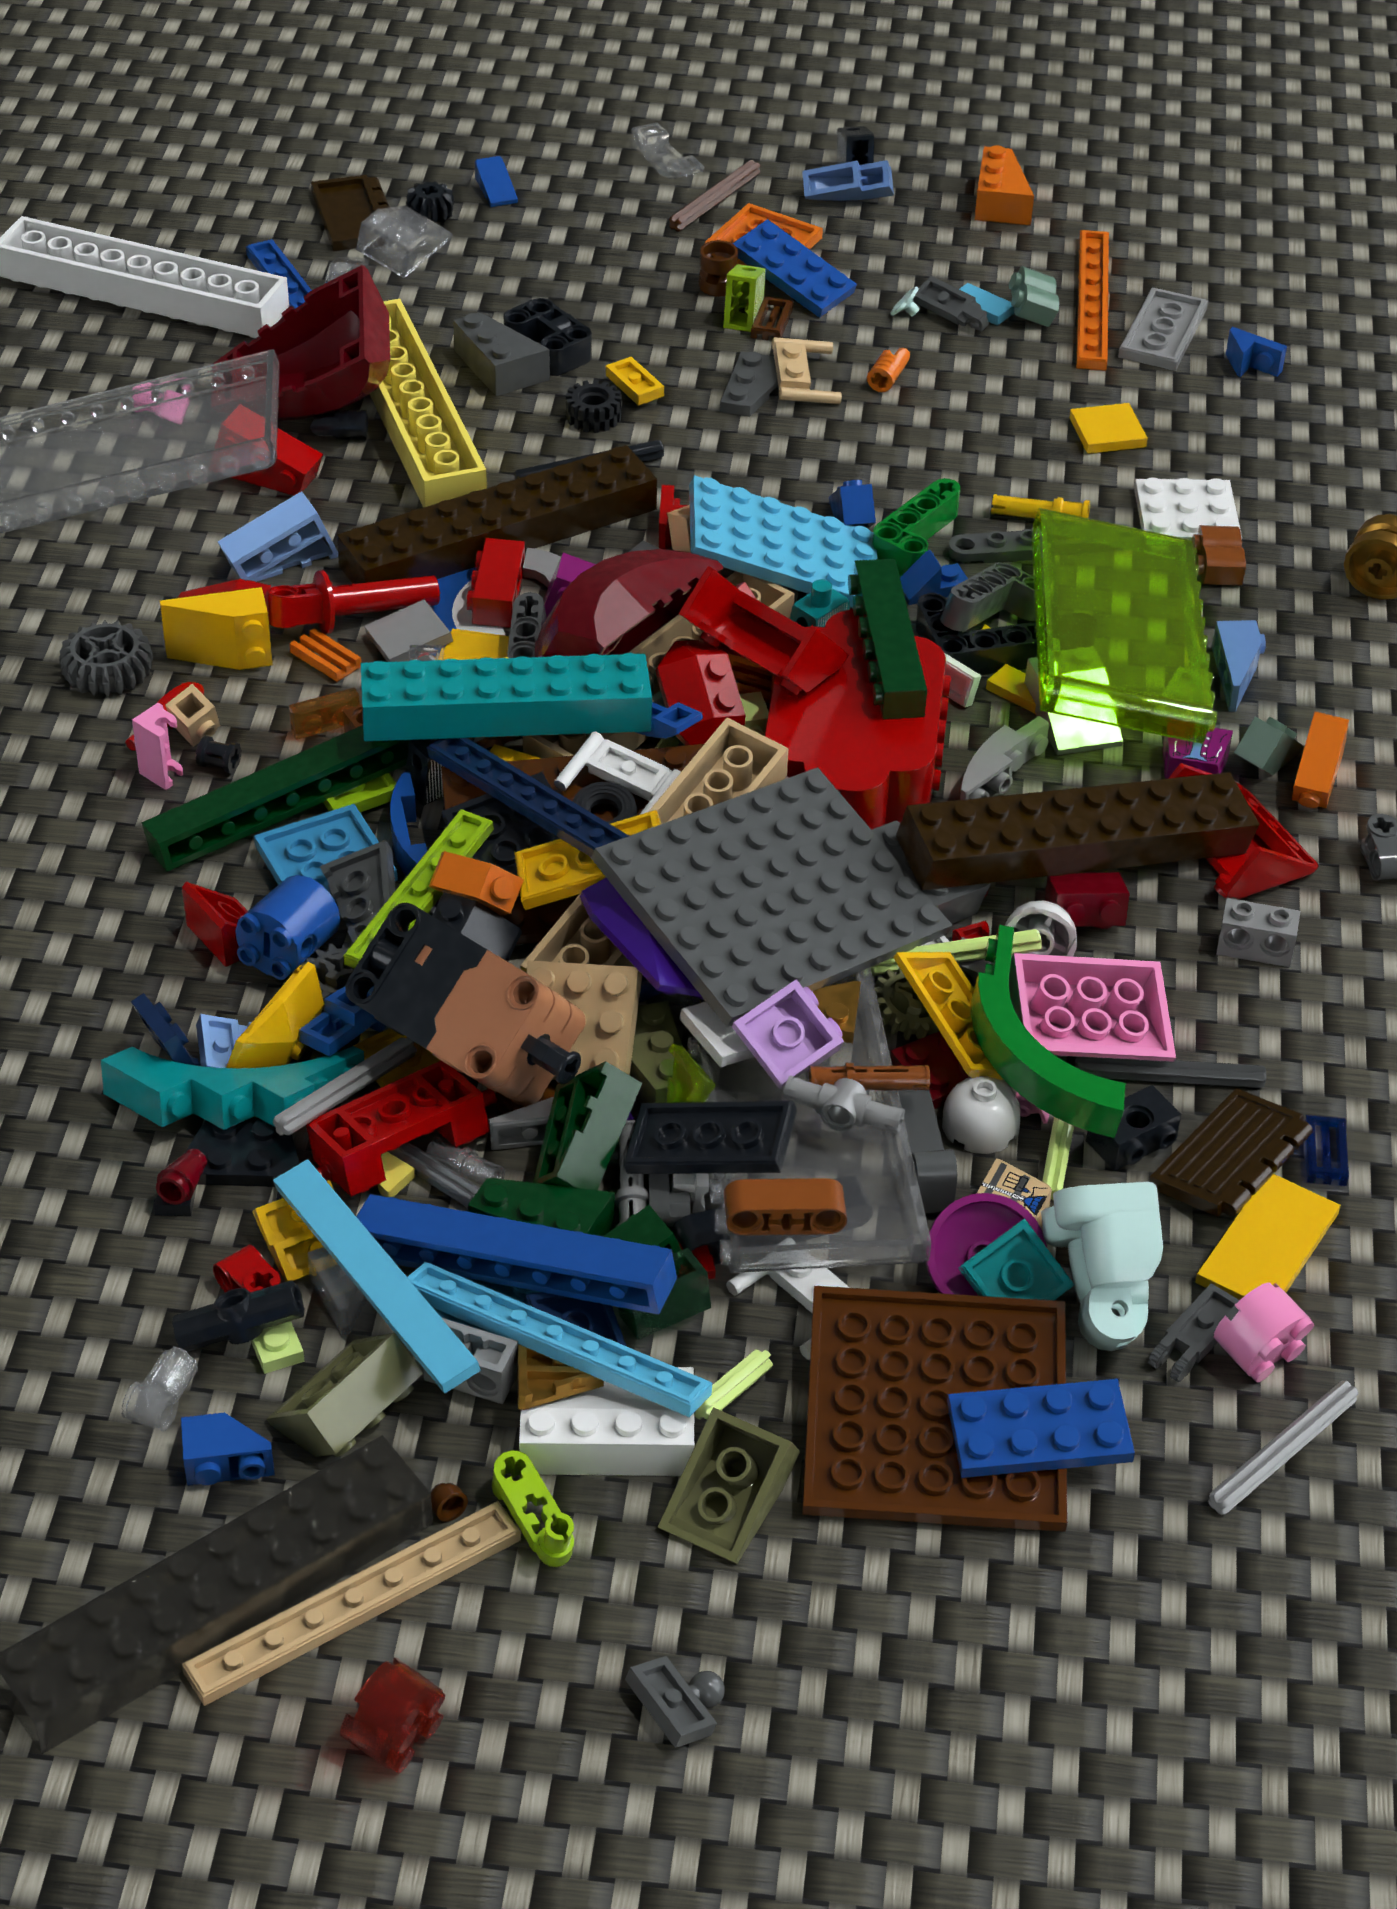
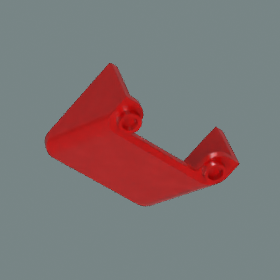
M1181 763L1168 779L1212 773ZM1237 783L1260 825L1245 854L1205 858L1219 873V876L1215 879L1214 889L1226 899H1232L1233 897L1242 899L1313 874L1319 867L1318 863L1250 791Z

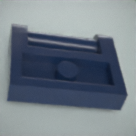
M144 993L131 1001L153 1039L165 1050L172 1061L201 1066L200 1060L193 1058L183 1046L189 1042L176 1022L170 1024L172 1019L160 1002L153 1005Z

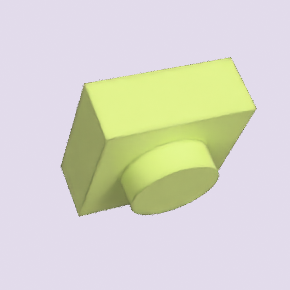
M291 1321L265 1328L258 1337L251 1340L264 1374L305 1362L304 1351Z

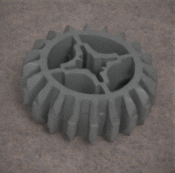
M104 620L102 624L98 625L91 622L88 628L79 627L78 633H69L68 640L62 642L59 661L65 680L70 683L71 688H79L81 693L91 691L93 696L105 693L108 697L113 692L122 695L124 689L134 690L135 684L144 683V678L150 675L153 653L148 637L143 635L141 629H133L131 623L122 626L119 620L113 624H108Z

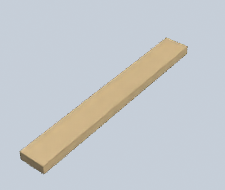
M496 1501L182 1663L183 1673L202 1704L206 1706L521 1541V1531L499 1501Z

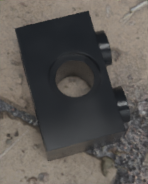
M1150 1085L1125 1097L1124 1112L1115 1138L1087 1131L1086 1142L1116 1171L1128 1164H1136L1144 1156L1158 1149H1166L1177 1141L1182 1114L1153 1085Z

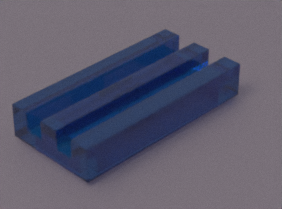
M1306 1115L1305 1122H1308L1313 1128V1133L1305 1140L1307 1183H1315L1316 1178L1323 1179V1184L1331 1185L1333 1179L1339 1180L1340 1186H1347L1349 1167L1346 1119ZM1315 1126H1320L1322 1167H1317ZM1329 1127H1335L1338 1169L1331 1168Z

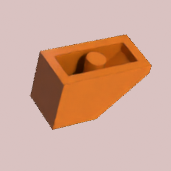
M444 851L441 853L429 887L442 893L445 892L478 901L502 916L511 914L524 879L492 863Z

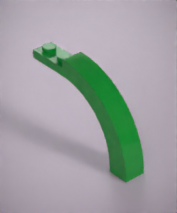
M999 925L996 939L989 938L986 946L984 961H989L991 964L986 963L984 972L978 973L971 998L973 1029L985 1057L1008 1085L1039 1109L1075 1127L1115 1138L1124 1112L1126 1083L1102 1078L1070 1065L1048 1051L1028 1032L1014 1010L1009 992L1014 927Z

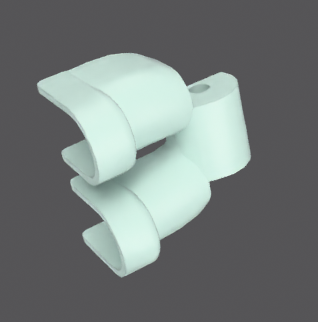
M1152 1182L1083 1185L1058 1190L1053 1193L1054 1206L1041 1211L1043 1236L1046 1243L1051 1246L1068 1247L1071 1274L1075 1284L1074 1288L1081 1303L1078 1317L1081 1334L1089 1344L1100 1350L1115 1351L1123 1349L1142 1333L1147 1323L1148 1280L1153 1276L1162 1258L1163 1240L1157 1187Z

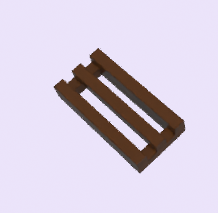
M764 297L751 328V338L757 339L758 334H763L762 340H768L770 336L782 338L793 310V301ZM770 305H774L767 325L762 326ZM781 307H784L776 328H773Z

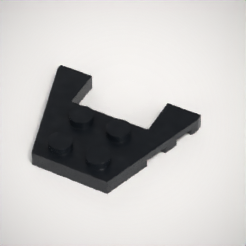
M251 1117L225 1130L205 1120L187 1150L197 1149L207 1158V1165L197 1185L275 1187L273 1179L300 1164L292 1135H279L276 1132V1127L258 1117ZM196 1189L190 1200L178 1205L167 1203L157 1195L153 1204L155 1215L191 1216ZM277 1192L276 1200L283 1198V1196L279 1192Z

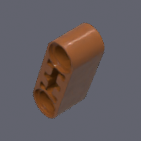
M740 1179L729 1183L724 1189L726 1225L729 1231L737 1235L834 1234L841 1231L847 1224L843 1186L834 1179Z

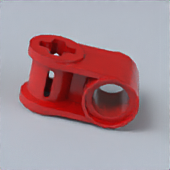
M250 1244L213 1265L214 1276L224 1292L245 1288L250 1293L281 1283L279 1273Z

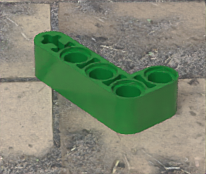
M938 479L879 522L873 529L872 541L874 549L877 550V558L895 559L899 575L902 576L928 551L927 540L958 516L961 487L959 483L952 479Z

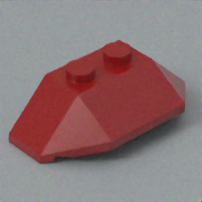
M704 640L674 641L655 669L665 708H669L679 702L702 712L703 715L702 720L675 736L685 746L705 744L726 718L745 726L746 715L728 653L720 648H715Z

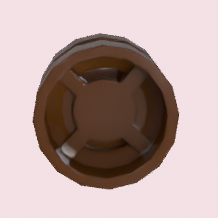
M715 240L701 246L699 287L705 294L718 297L726 296L727 274L738 264V249L734 244Z

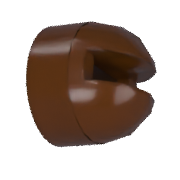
M440 1483L435 1485L430 1492L429 1504L432 1511L441 1521L449 1522L458 1518L465 1511L468 1499L455 1484Z

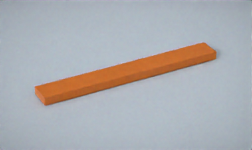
M1080 230L1076 369L1102 371L1107 369L1109 232Z

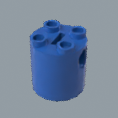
M301 875L287 877L238 920L235 932L239 945L237 956L240 961L247 966H254L261 972L271 975L276 979H285L338 931L341 920L339 908L333 896L323 885L310 877Z

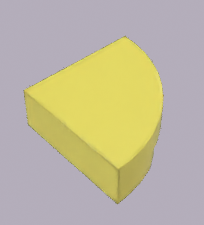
M389 1152L381 1154L386 1181L377 1185L382 1196L394 1197L415 1178V1168Z

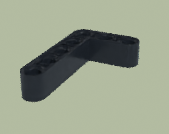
M927 593L918 599L916 616L918 636L935 642L945 654L981 676L995 674L1005 664L1018 670L1027 669L1028 658L1093 650L1096 623L1088 617L1074 616L962 632L952 630L941 623L940 617L947 601L944 596L936 593Z

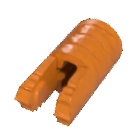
M899 348L894 355L890 350L883 351L867 375V382L873 390L886 392L891 389L910 359V352L907 348Z

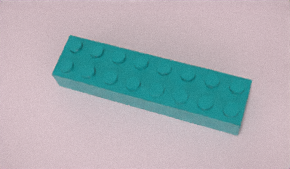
M646 654L555 655L552 657L520 656L516 658L494 659L485 657L463 660L374 661L360 663L364 741L651 731L652 692Z

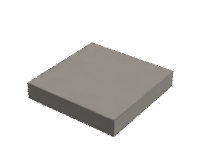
M425 599L364 626L367 636L387 662L410 661L453 642L451 632Z

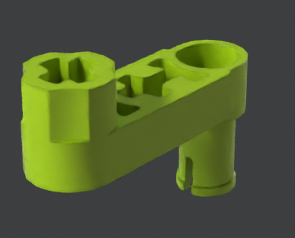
M514 1450L502 1453L494 1463L491 1486L494 1495L499 1500L505 1502L532 1551L537 1553L539 1559L544 1564L550 1567L565 1565L570 1560L574 1548L573 1520L569 1515L560 1511L538 1471L526 1454ZM511 1473L512 1476L507 1479L504 1478L505 1474ZM520 1476L519 1480L513 1481L512 1477ZM530 1501L534 1506L543 1505L541 1519L545 1527L538 1534H535V1532L539 1531L540 1522L533 1512L525 1514L527 1502Z

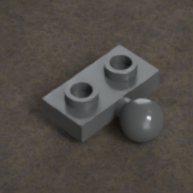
M667 1656L630 1667L625 1681L675 1748L712 1736L717 1722L706 1708L718 1705L725 1693L724 1682L718 1674L712 1671H701L692 1677L688 1685Z

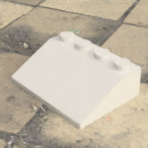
M677 1367L694 1375V1367ZM604 1381L603 1387L521 1410L519 1451L529 1457L539 1475L681 1476L694 1450V1413L687 1417Z

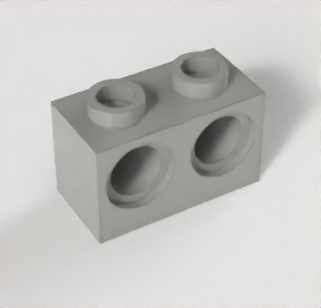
M1227 898L1216 954L1290 968L1301 911Z
M442 1318L475 1357L481 1369L480 1372L453 1389L503 1404L518 1375V1341ZM423 1368L424 1380L435 1383V1381Z

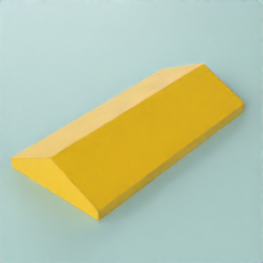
M897 952L893 957L966 1074L971 1078L988 1076L1003 1080L985 1057L977 1041L971 1018V998L974 988L951 952Z

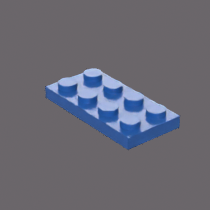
M768 219L732 243L738 249V259L748 266L766 269L765 278L819 318L855 292L857 284Z
M1118 1379L948 1394L947 1406L961 1478L1128 1463L1134 1460L1135 1451Z

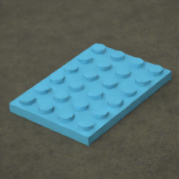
M694 475L689 485L691 553L717 560L724 568L808 594L811 593L812 583L815 580L824 579L832 584V589L847 597L850 601V607H853V596L855 595H849L848 576L854 574L855 560L878 559L877 550L872 545L873 532L868 528L844 525L843 522L835 517H824L814 514L804 507H792L780 503L772 497L764 498L751 494L741 487L733 488L720 484L712 478H701Z

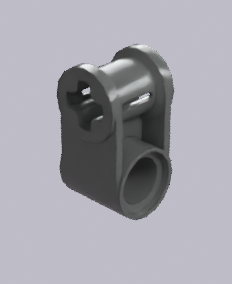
M1386 814L1372 815L1366 825L1368 834L1367 837L1362 839L1360 852L1367 862L1373 880L1397 879V821Z

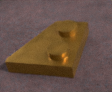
M518 1344V1410L529 1409L604 1386V1381Z

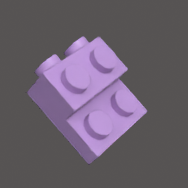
M797 979L740 1017L732 1025L734 1031L779 1089L785 1086L790 1075L798 1077L806 1070L809 1072V1066L821 1064L838 1052L844 1042L841 1038L843 1034L839 1025L832 1018L824 1016L818 1008L819 1002L815 994L808 987L803 988Z

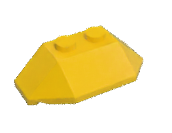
M306 962L295 969L284 985L238 1037L226 1068H261L287 1065L292 1059L299 1061L307 1045L299 1042V1029L319 1016L324 1007L314 964Z

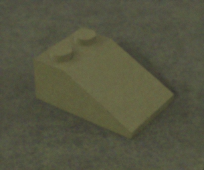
M713 1407L658 1528L738 1564L781 1494L800 1450L789 1440Z

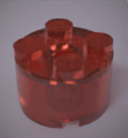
M397 1657L393 1658V1665L388 1661L384 1662L362 1686L354 1701L360 1704L354 1718L346 1713L341 1725L340 1735L386 1769H392L399 1774L412 1760L415 1753L412 1746L421 1736L429 1739L440 1726L443 1715L438 1710L445 1699V1694L441 1688Z

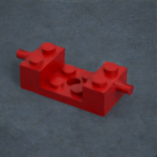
M438 1061L322 1114L308 1123L306 1128L313 1158L320 1166L316 1169L326 1181L330 1180L337 1183L351 1197L358 1193L366 1192L371 1187L386 1181L381 1154L387 1151L395 1150L402 1144L421 1135L432 1133L435 1129L454 1147L470 1143L475 1138L490 1132L485 1107L497 1103L496 1095L489 1088L481 1092L456 1069L443 1061Z

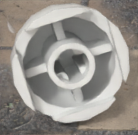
M1044 900L1030 901L1017 907L1006 921L1005 926L1014 927V932L1032 929L1039 931L1042 940L1041 950L1023 954L1074 956L1077 948L1076 927L1069 913L1058 904Z
M988 1076L966 1078L958 1083L946 1098L943 1108L942 1128L946 1137L952 1143L956 1139L958 1142L965 1144L964 1150L971 1153L990 1154L1002 1151L1008 1147L1009 1141L1014 1136L1016 1139L1019 1134L1020 1103L1012 1089L1001 1080Z

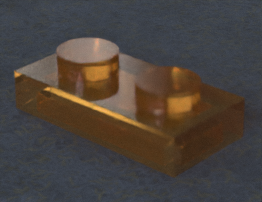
M355 687L289 705L291 732L295 739L298 740L344 727L343 711L360 705V696Z

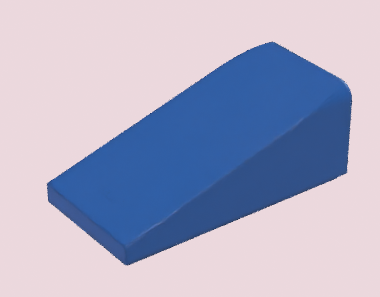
M501 156L475 160V179L490 207L518 203L516 192Z

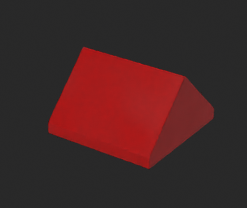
M185 882L182 886L187 926L225 967L240 961L237 956L239 945L235 930L238 920L248 912L246 908L234 897Z

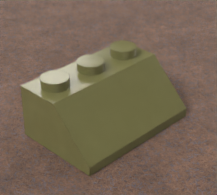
M395 1333L353 1340L266 1420L273 1428L313 1456L334 1455L339 1457L356 1444L354 1439L356 1435L363 1429L372 1428L385 1417L383 1412L385 1408L392 1402L401 1401L413 1391L412 1383L423 1372Z

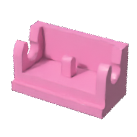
M156 703L132 719L139 774L167 790L173 786V780L168 776V771H174L176 775L183 776L181 764L171 759L167 723L171 727L177 728V720L174 715L163 709V705Z

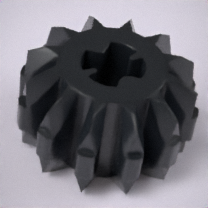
M425 181L424 184L416 183L414 187L408 189L406 210L408 211V216L412 217L414 222L422 221L423 225L427 223L435 225L436 222L444 223L446 218L452 217L454 196L452 195V190L448 189L446 184H438L437 181L433 183Z

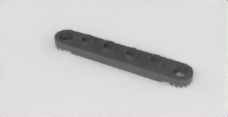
M1117 524L960 534L950 539L948 556L951 557V560H955L956 563L961 561V564H964V562L970 564V562L974 563L975 561L996 563L1110 555L1111 552H1119V554L1125 552V554H1128V551L1132 553L1133 550L1137 549L1139 532L1132 526Z

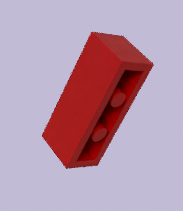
M486 538L483 551H477L476 570L472 572L471 590H468L467 610H472V624L511 628L513 604L519 596L523 578L525 541Z

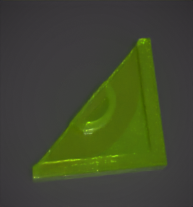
M672 1044L668 1050L674 1057L673 1078H668L667 1103L706 1102L716 1084L682 1046Z

